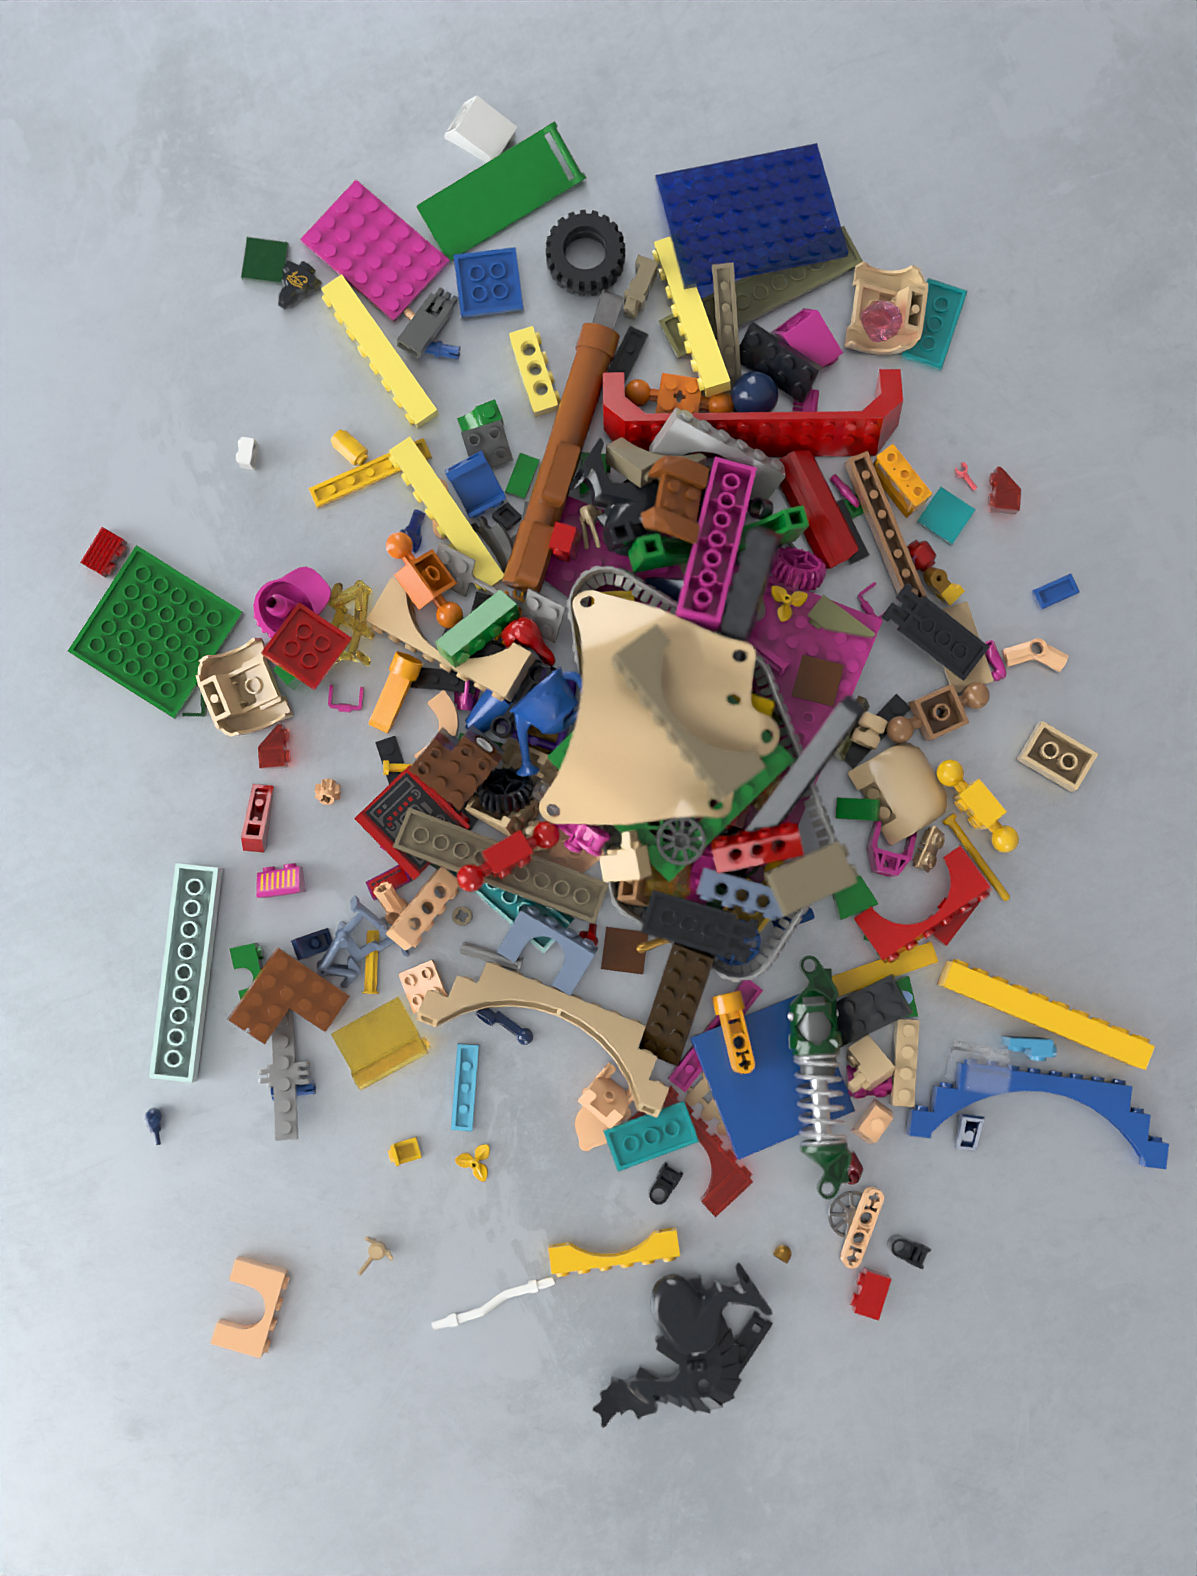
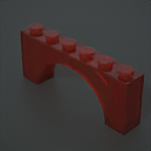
M672 1086L669 1087L662 1108L680 1102L677 1098L679 1093ZM685 1101L699 1143L706 1150L711 1164L710 1183L700 1201L716 1218L753 1183V1180L750 1178L753 1174L745 1165L742 1167L738 1165L736 1155L730 1149L726 1152L721 1146L724 1142L715 1133L711 1135L706 1130L709 1126L701 1117L697 1120L692 1115L694 1110ZM637 1110L627 1119V1121L643 1116L647 1113Z

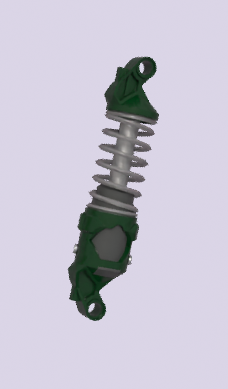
M806 956L800 960L799 969L807 978L808 985L789 1004L788 1013L791 1034L788 1035L789 1049L792 1050V1055H794L793 1061L800 1066V1071H797L794 1076L810 1080V1083L799 1085L795 1089L799 1093L811 1094V1097L797 1102V1105L802 1108L812 1109L810 1112L801 1114L798 1119L802 1122L813 1123V1126L801 1129L799 1134L814 1138L801 1141L800 1152L823 1169L824 1173L817 1183V1192L824 1199H832L837 1195L842 1183H849L848 1168L852 1159L848 1143L846 1142L847 1136L831 1133L832 1126L844 1125L846 1123L844 1120H830V1112L841 1111L844 1107L841 1105H829V1098L842 1096L844 1093L841 1091H828L829 1083L842 1080L841 1077L833 1076L835 1068L841 1066L836 1060V1057L840 1055V1047L842 1046V1034L838 1030V1010L836 1007L839 993L832 981V968L824 969L816 957ZM807 959H811L815 963V968L811 972L804 969V962ZM813 1115V1119L804 1118ZM814 1130V1133H806V1131ZM825 1183H831L833 1186V1190L829 1194L822 1193L821 1189Z

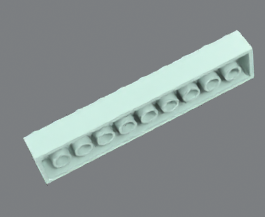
M175 864L149 1078L190 1083L197 1081L223 868Z

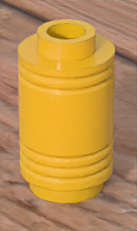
M340 429L332 436V446L354 466L362 465L367 460L368 450L346 430Z

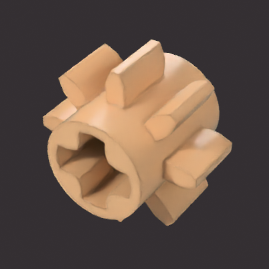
M322 779L321 784L315 785V799H318L320 803L330 805L334 804V799L340 800V785H337L333 779Z

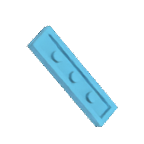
M457 1044L451 1130L473 1131L479 1045Z

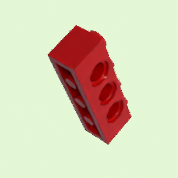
M784 823L773 828L763 827L758 831H745L734 836H720L715 840H711L717 873L804 856L797 823ZM776 840H783L781 843H774ZM755 844L761 845L759 848L752 847ZM732 849H740L738 852H731Z

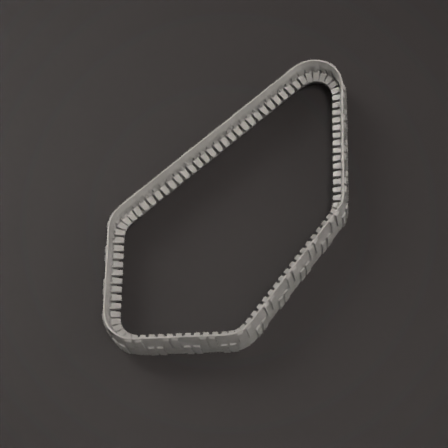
M595 566L589 571H584L572 587L569 600H567V608L569 609L567 614L568 620L571 622L574 642L572 644L573 652L575 653L574 662L577 664L578 673L583 676L582 643L572 602L579 593L592 589L594 591L606 584L613 585L614 576H616L614 585L621 587L624 579H626L622 589L627 592L636 584L631 593L636 598L644 590L640 599L644 603L653 595L649 604L651 607L656 608L662 601L659 609L667 611L671 607L669 613L675 615L678 602L652 585H647L646 581L632 572L622 568ZM590 596L581 599V601H584L580 602L582 607L588 608V603L586 602L589 601ZM719 628L717 629L716 632H712V633H714V634H720V631H718ZM745 653L743 662L748 658L747 653ZM756 655L753 675L755 679L760 678L756 680L758 686L769 684L768 687L760 691L762 697L773 694L769 699L776 702L777 707L774 710L781 714L782 717L777 726L785 724V727L779 729V737L789 735V737L780 741L781 746L793 745V747L786 751L791 756L797 755L789 764L790 767H793L804 750L802 745L798 743L800 740L798 735L794 733L796 731L794 725L790 723L792 721L791 717L787 713L786 704H783L782 694L778 692L780 689L778 684L774 682L776 679L769 664L766 665L764 658ZM813 782L802 798L812 795L813 798L804 801L806 808L815 805L817 807L807 812L809 818L819 815L821 817L811 822L813 828L825 827L815 832L817 838L828 836V839L819 841L821 848L837 841V837H834L835 830L833 825L830 826L831 820L829 815H826L825 805H822V797L818 795V792H820L818 786L814 785ZM600 825V828L610 835L609 841H606L603 846L604 854H607L608 849H621V846H613V843L621 842L620 835L611 834L618 831L614 825ZM620 881L608 882L611 898L613 899L611 902L614 907L617 906L618 911L623 916L626 915L643 926L646 912L644 915L641 913L645 906H637L633 909V906L617 900ZM807 905L797 910V913L792 912L786 915L792 920L791 922L780 918L778 923L786 931L775 926L772 932L780 940L769 936L766 941L774 949L763 945L761 951L768 958L758 953L747 964L732 966L726 964L725 967L723 966L724 962L718 959L717 962L714 960L711 970L719 974L720 978L725 980L732 979V982L751 980L755 976L759 977L764 974L765 971L767 972L771 968L772 962L777 960L780 955L778 952H782L786 942H788L796 930V925H799L801 922L802 914H806L809 906Z

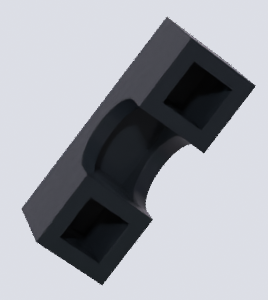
M627 518L610 523L602 531L609 552L634 545L639 537L654 534L668 535L664 532L645 528L642 518L628 521Z

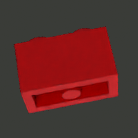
M864 1267L863 1273L859 1272L856 1284L859 1285L857 1292L852 1294L850 1300L853 1312L879 1321L891 1284V1277Z

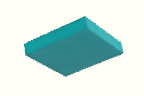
M940 487L917 520V523L952 545L976 509L943 487Z

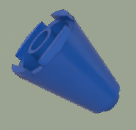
M486 689L466 718L465 722L467 725L465 728L468 730L471 725H474L482 733L489 731L492 720L497 716L505 714L515 700L516 695L511 702L506 699L501 702L491 696L493 692Z

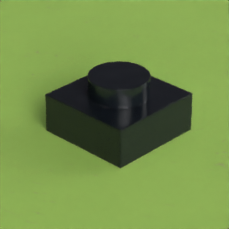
M507 502L492 514V519L496 523L500 522L508 531L521 521L522 515Z

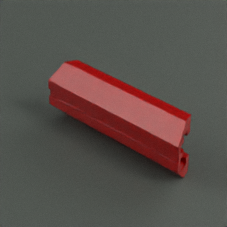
M797 450L778 459L783 463L786 475L780 486L790 507L804 505L809 527L803 533L813 554L823 560L822 562L826 565V569H831L848 560L859 550V546L813 453L810 450Z

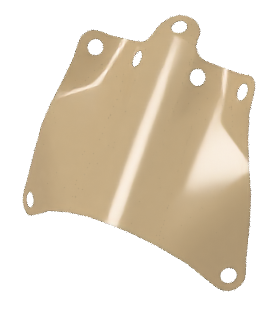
M593 590L579 593L572 602L581 633L583 655V680L579 711L570 746L558 776L539 804L541 815L545 820L555 824L595 825L633 824L675 817L704 816L721 818L726 816L731 810L734 791L721 800L724 805L722 809L713 810L708 806V802L713 797L709 794L707 785L703 780L700 781L696 777L691 764L686 763L682 759L681 751L676 745L670 743L666 736L667 733L654 722L653 714L649 709H645L641 705L640 697L637 693L628 688L624 676L615 671L611 659L616 652L657 624L670 641L663 654L661 681L666 702L676 720L692 736L708 745L735 752H748L753 749L757 756H763L772 752L777 746L779 730L773 719L758 713L751 706L753 668L756 659L754 648L748 643L727 639L704 630L658 608ZM591 596L595 599V603L588 608L582 607L580 605L581 599ZM736 650H744L748 658L744 662H737L733 659L732 654ZM730 694H736L741 698V703L739 705H731L727 702L726 697ZM765 729H769L773 733V740L770 743H764L761 740V734ZM549 804L557 805L560 809V815L557 817L550 816L546 810Z

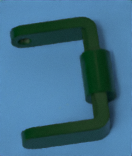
M202 693L200 701L201 713H182V717L206 716L207 705Z

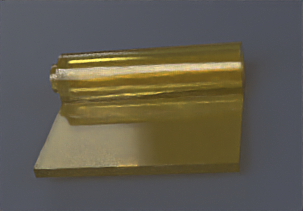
M399 996L331 1033L360 1091L429 1054L428 1049L431 1048L425 1036L421 1038Z

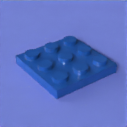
M516 247L453 255L461 318L524 311Z

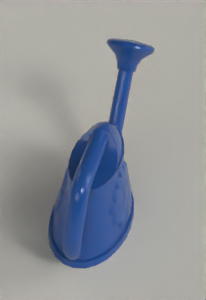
M559 667L527 693L510 710V712L514 713L522 757L521 768L517 771L518 776H532L540 772V769L534 766L530 760L527 731L530 725L541 730L543 734H558L565 731L577 720L579 707L567 718L565 717L580 703L567 682L570 679L577 682L581 692L583 676L574 671L562 672L563 669Z

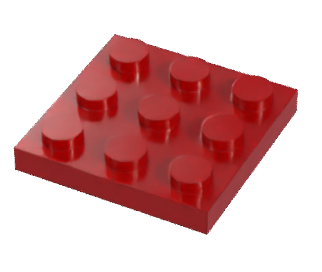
M298 602L262 650L261 655L313 690H316L350 644L352 637Z

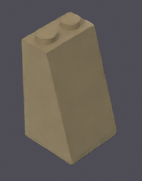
M837 840L765 872V876L783 916L857 883L855 877L859 875L854 863L849 865L846 857L850 854L845 843L840 845V842Z

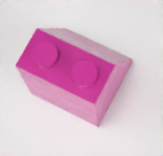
M803 308L770 332L822 367L834 364L838 361V356L843 354L818 310Z

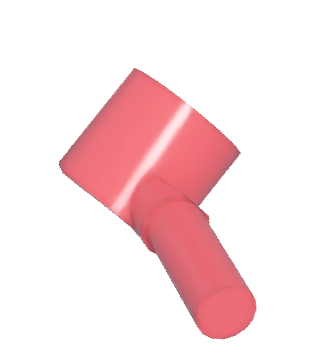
M961 462V467L965 471L960 472L955 467V475L966 480L974 491L978 487L967 473V464Z

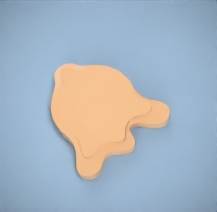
M582 1106L576 1116L575 1130L579 1138V1147L583 1151H589L593 1147L607 1143L603 1130L609 1127L584 1106ZM627 1107L623 1117L614 1126L631 1116L629 1107Z

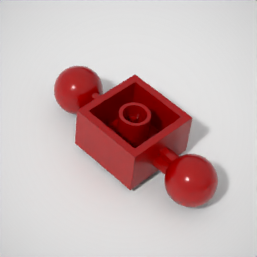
M549 821L540 822L533 829L532 836L525 839L521 830L482 851L485 863L479 866L467 864L461 867L457 873L458 885L465 891L474 892L482 887L485 877L493 874L494 878L500 877L503 879L512 873L511 871H513L514 867L519 866V868H522L531 862L532 850L535 848L549 849L554 847L560 839L559 828Z

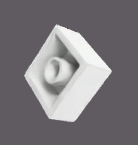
M241 437V440L238 441L239 452L236 453V461L241 468L255 470L259 444L254 438Z

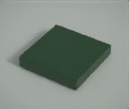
M247 237L241 273L242 280L283 285L281 280L284 276L283 267L287 262L289 243Z

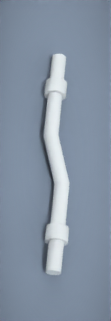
M554 1277L539 1281L534 1279L528 1281V1284L504 1290L481 1308L460 1314H449L446 1318L432 1321V1327L434 1330L447 1326L452 1328L459 1326L461 1322L485 1316L508 1298L529 1292L531 1294L540 1292V1289L556 1285Z

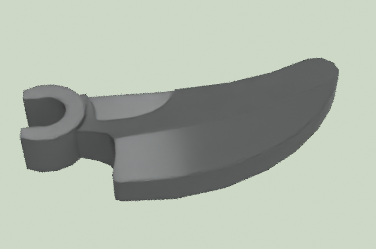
M480 516L477 518L481 524L480 527L477 523L471 524V527L488 544L504 574L513 549L511 537L500 522L490 527L487 519L484 516Z

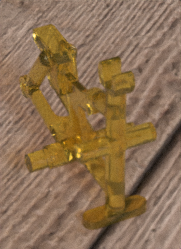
M357 580L353 586L343 591V585L335 583L328 603L331 608L336 610L331 624L337 628L342 624L353 630L348 652L344 651L336 663L342 659L360 662L364 666H369L371 663L370 658L357 649L361 635L368 639H373L375 636L374 632L366 624L368 599L372 589L365 585L362 580ZM355 600L354 616L347 614L348 609L345 604Z

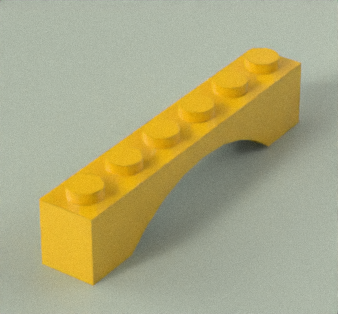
M676 1227L654 1230L648 1238L637 1246L617 1253L602 1254L590 1252L579 1248L571 1242L548 1246L551 1273L557 1274V1277L570 1275L569 1272L578 1271V1274L589 1273L594 1268L606 1271L612 1269V1266L615 1265L627 1268L634 1266L633 1263L636 1262L648 1265L655 1263L657 1259L669 1262L676 1260V1257L680 1256Z

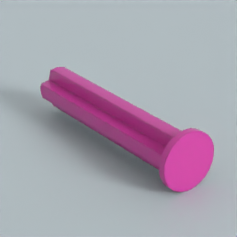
M753 636L750 637L748 644L754 648L756 655L764 658L765 663L778 672L780 677L787 670L790 663L784 662Z

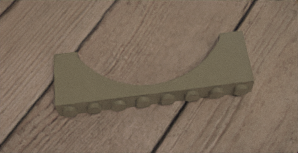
M656 624L616 652L611 659L612 666L617 673H621L624 676L628 688L631 691H635L640 697L641 705L645 709H649L653 714L654 722L665 730L670 743L678 747L681 751L682 759L686 763L691 764L696 777L700 781H704L708 787L709 794L720 802L766 766L753 749L748 752H735L713 747L692 736L676 720L666 702L661 681L663 654L670 641Z

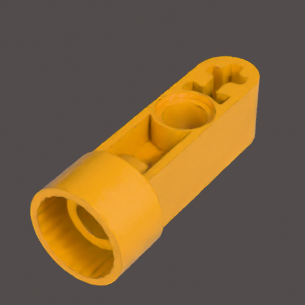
M399 651L395 653L389 667L391 672L370 718V726L389 734L412 681L417 680L423 666L422 661L407 653Z
M741 990L713 996L711 998L715 1015H719L731 1067L736 1073H750L754 1069L755 1061L742 1009H745ZM737 1019V1022L729 1024L728 1020ZM737 1036L742 1040V1045L738 1049L733 1044ZM736 1052H745V1054L736 1055ZM742 1060L746 1061V1065L743 1067L739 1066Z

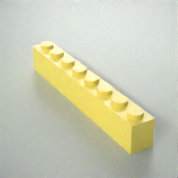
M678 234L654 241V250L651 251L653 260L660 265L658 273L661 281L665 280L667 286L664 289L667 299H672L673 305H671V310L674 318L678 317L680 323H677L681 336H685V350L687 354L691 353L693 360H690L693 372H698L699 378L697 383L700 391L704 390L706 397L731 390L729 375Z
M341 274L322 287L321 290L324 295L321 298L328 308L332 306L336 311L333 315L339 324L344 323L348 328L345 332L351 341H357L359 344L357 349L362 357L369 358L371 361L369 366L374 374L377 375L379 373L383 380L380 382L387 392L391 390L395 395L392 399L398 408L403 407L407 412L404 416L411 426L415 424L419 429L439 415L437 409Z
M409 436L389 450L391 455L389 457L390 462L395 469L397 467L401 469L403 474L400 476L407 486L411 484L415 491L412 494L418 503H424L427 508L424 511L431 521L435 519L439 526L436 529L441 537L448 538L450 541L449 547L476 560L473 569L474 578L492 587L501 583L504 576L503 572L412 438ZM473 583V584L475 585V587L477 588L478 591L481 590V589L484 591V593H486L487 591H489V590H487V589H485V588H483V587H481V586H479V585Z

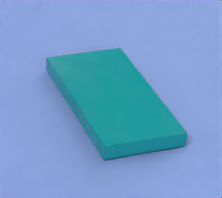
M928 278L926 281L928 283V294L921 338L911 349L904 351L901 358L941 371L968 291Z
M684 1100L662 1108L657 1118L645 1114L613 1126L611 1129L603 1130L618 1172L699 1142Z

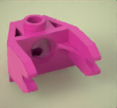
M874 821L866 848L871 872L891 878L896 877L912 860L917 832L906 838L904 851L901 854L878 848L877 842L881 830V822Z

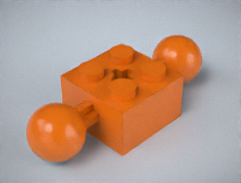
M662 373L659 389L650 388L644 380L634 379L626 385L624 390L625 397L636 406H642L648 401L657 402L655 414L672 413L675 408L687 410L690 413H698L699 409L708 410L709 413H732L734 410L731 396L725 392L711 397L701 396L702 391H700L697 383L698 378ZM677 397H682L681 403L677 402Z
M403 532L391 534L386 541V550L391 557L402 559L406 564L394 574L395 578L419 610L433 602L437 607L436 619L438 623L444 628H453L463 619V611L457 603L447 602L443 595L458 583L433 549L415 558L412 554V539Z

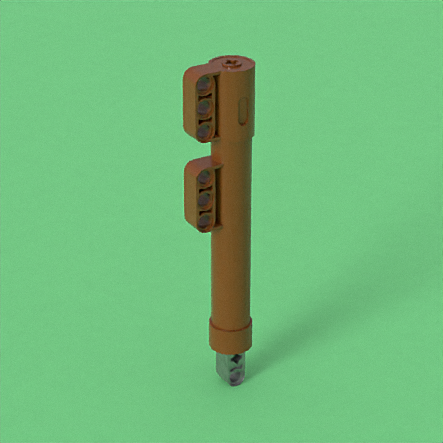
M603 290L592 323L582 324L575 347L576 354L527 510L524 519L520 522L502 579L504 585L527 593L529 588L538 593L541 592L553 553L548 546L555 522L560 523L570 492L568 488L574 479L603 387V373H607L619 343L620 335L614 331L624 297L607 290Z

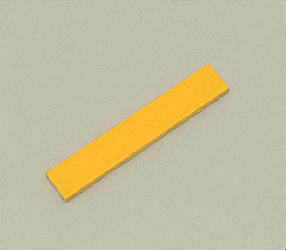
M424 438L414 441L425 459H431L432 455ZM389 452L308 489L316 507L320 508L402 471L399 467L395 469L389 460V457H391Z
M932 941L916 946L910 951L904 950L900 953L901 957L893 963H889V961L884 963L882 959H878L832 975V981L839 993L838 997L862 989L888 975L893 974L896 977L939 962Z

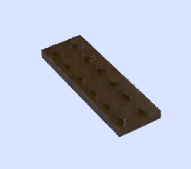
M673 942L639 1045L640 1050H649L653 1055L657 1056V1059L678 1067L716 957L715 955Z

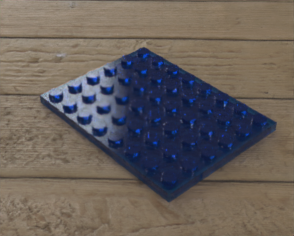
M817 143L655 175V182L684 289L713 284L712 264L733 262L734 277L739 279L848 256L847 245Z

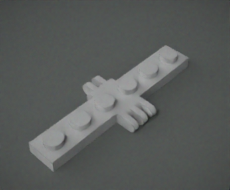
M288 1010L272 1033L273 1064L267 1065V1069L259 1070V1075H267V1078H260L259 1083H268V1087H274L276 1141L298 1139L296 1085L311 1084V1079H302V1076L310 1075V1070L302 1071V1068L310 1067V1062L296 1063L294 1011Z

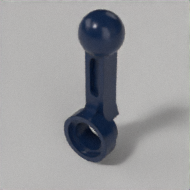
M484 1008L475 1013L481 1021L489 1026H493L495 1023L503 1026L515 1035L517 1041L522 1045H528L533 1040V1033L530 1029L521 1028L499 1010L495 1013L490 1008Z

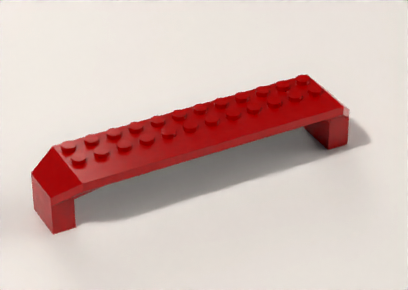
M879 369L874 395L875 399L862 411L691 414L700 421H707L717 430L726 431L730 437L744 441L754 450H761L767 457H785L792 451L810 450L814 457L856 456L868 451L870 456H876L899 424L903 405L901 369ZM624 372L603 373L604 431L612 442L622 437L631 444L649 451V446L672 413L646 414L625 397ZM691 452V454L701 453L706 458H725L712 452Z

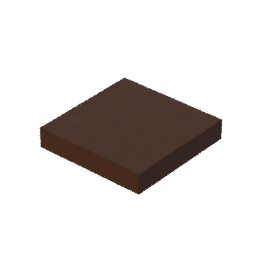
M802 654L791 696L833 707L844 665Z
M606 927L601 969L643 975L646 952L638 953L636 947L647 942L648 935L636 930Z

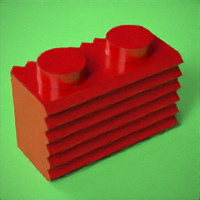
M101 527L80 563L107 578L108 575L115 571L117 559L125 554L127 541Z

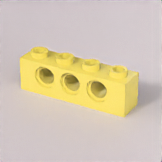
M533 326L509 333L510 342L534 417L558 411V403L561 400L558 391H553L552 384L555 383L551 371L547 372L545 364H548V359L545 351L541 352L539 344H542L539 331L535 332ZM527 348H533L535 353L529 356L524 354V351ZM535 367L541 369V373L538 375H532L530 371ZM540 387H545L548 390L544 395H539L536 391Z

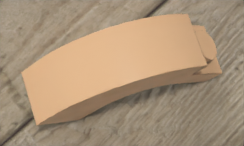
M443 690L428 701L427 704L438 718L439 730L444 727L449 734L457 738L459 732L458 712L450 697ZM425 747L416 753L414 757L417 758Z

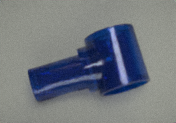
M416 509L413 511L409 525L405 527V530L401 529L400 531L406 533L412 539V552L414 553L418 552L421 545L422 535L420 529L426 515L424 512Z

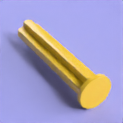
M368 930L366 944L373 940L379 942V931ZM377 950L365 956L364 991H362V994H379L377 992L379 951Z

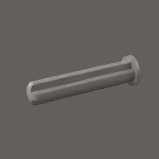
M463 942L460 947L461 954L489 963H498L502 967L520 972L524 957H521V959L518 958L514 963L497 951L468 942Z

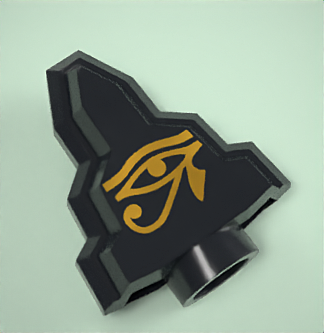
M287 260L283 267L284 276L281 280L283 288L279 293L278 306L285 310L294 305L299 298L307 297L311 291L319 289L323 282L314 276L316 270L304 261H301L298 265Z

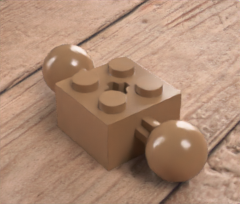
M972 682L964 688L962 695L958 696L953 684H949L909 701L908 704L914 717L909 719L903 716L892 718L886 727L887 736L895 743H905L911 739L914 730L919 728L924 740L929 741L969 723L963 708L967 706L972 709L984 707L990 698L989 690L983 683ZM937 709L941 710L939 716L936 715Z

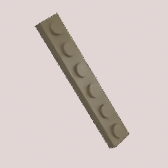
M733 262L712 264L717 343L731 385V390L725 391V393H731L734 383L741 376Z

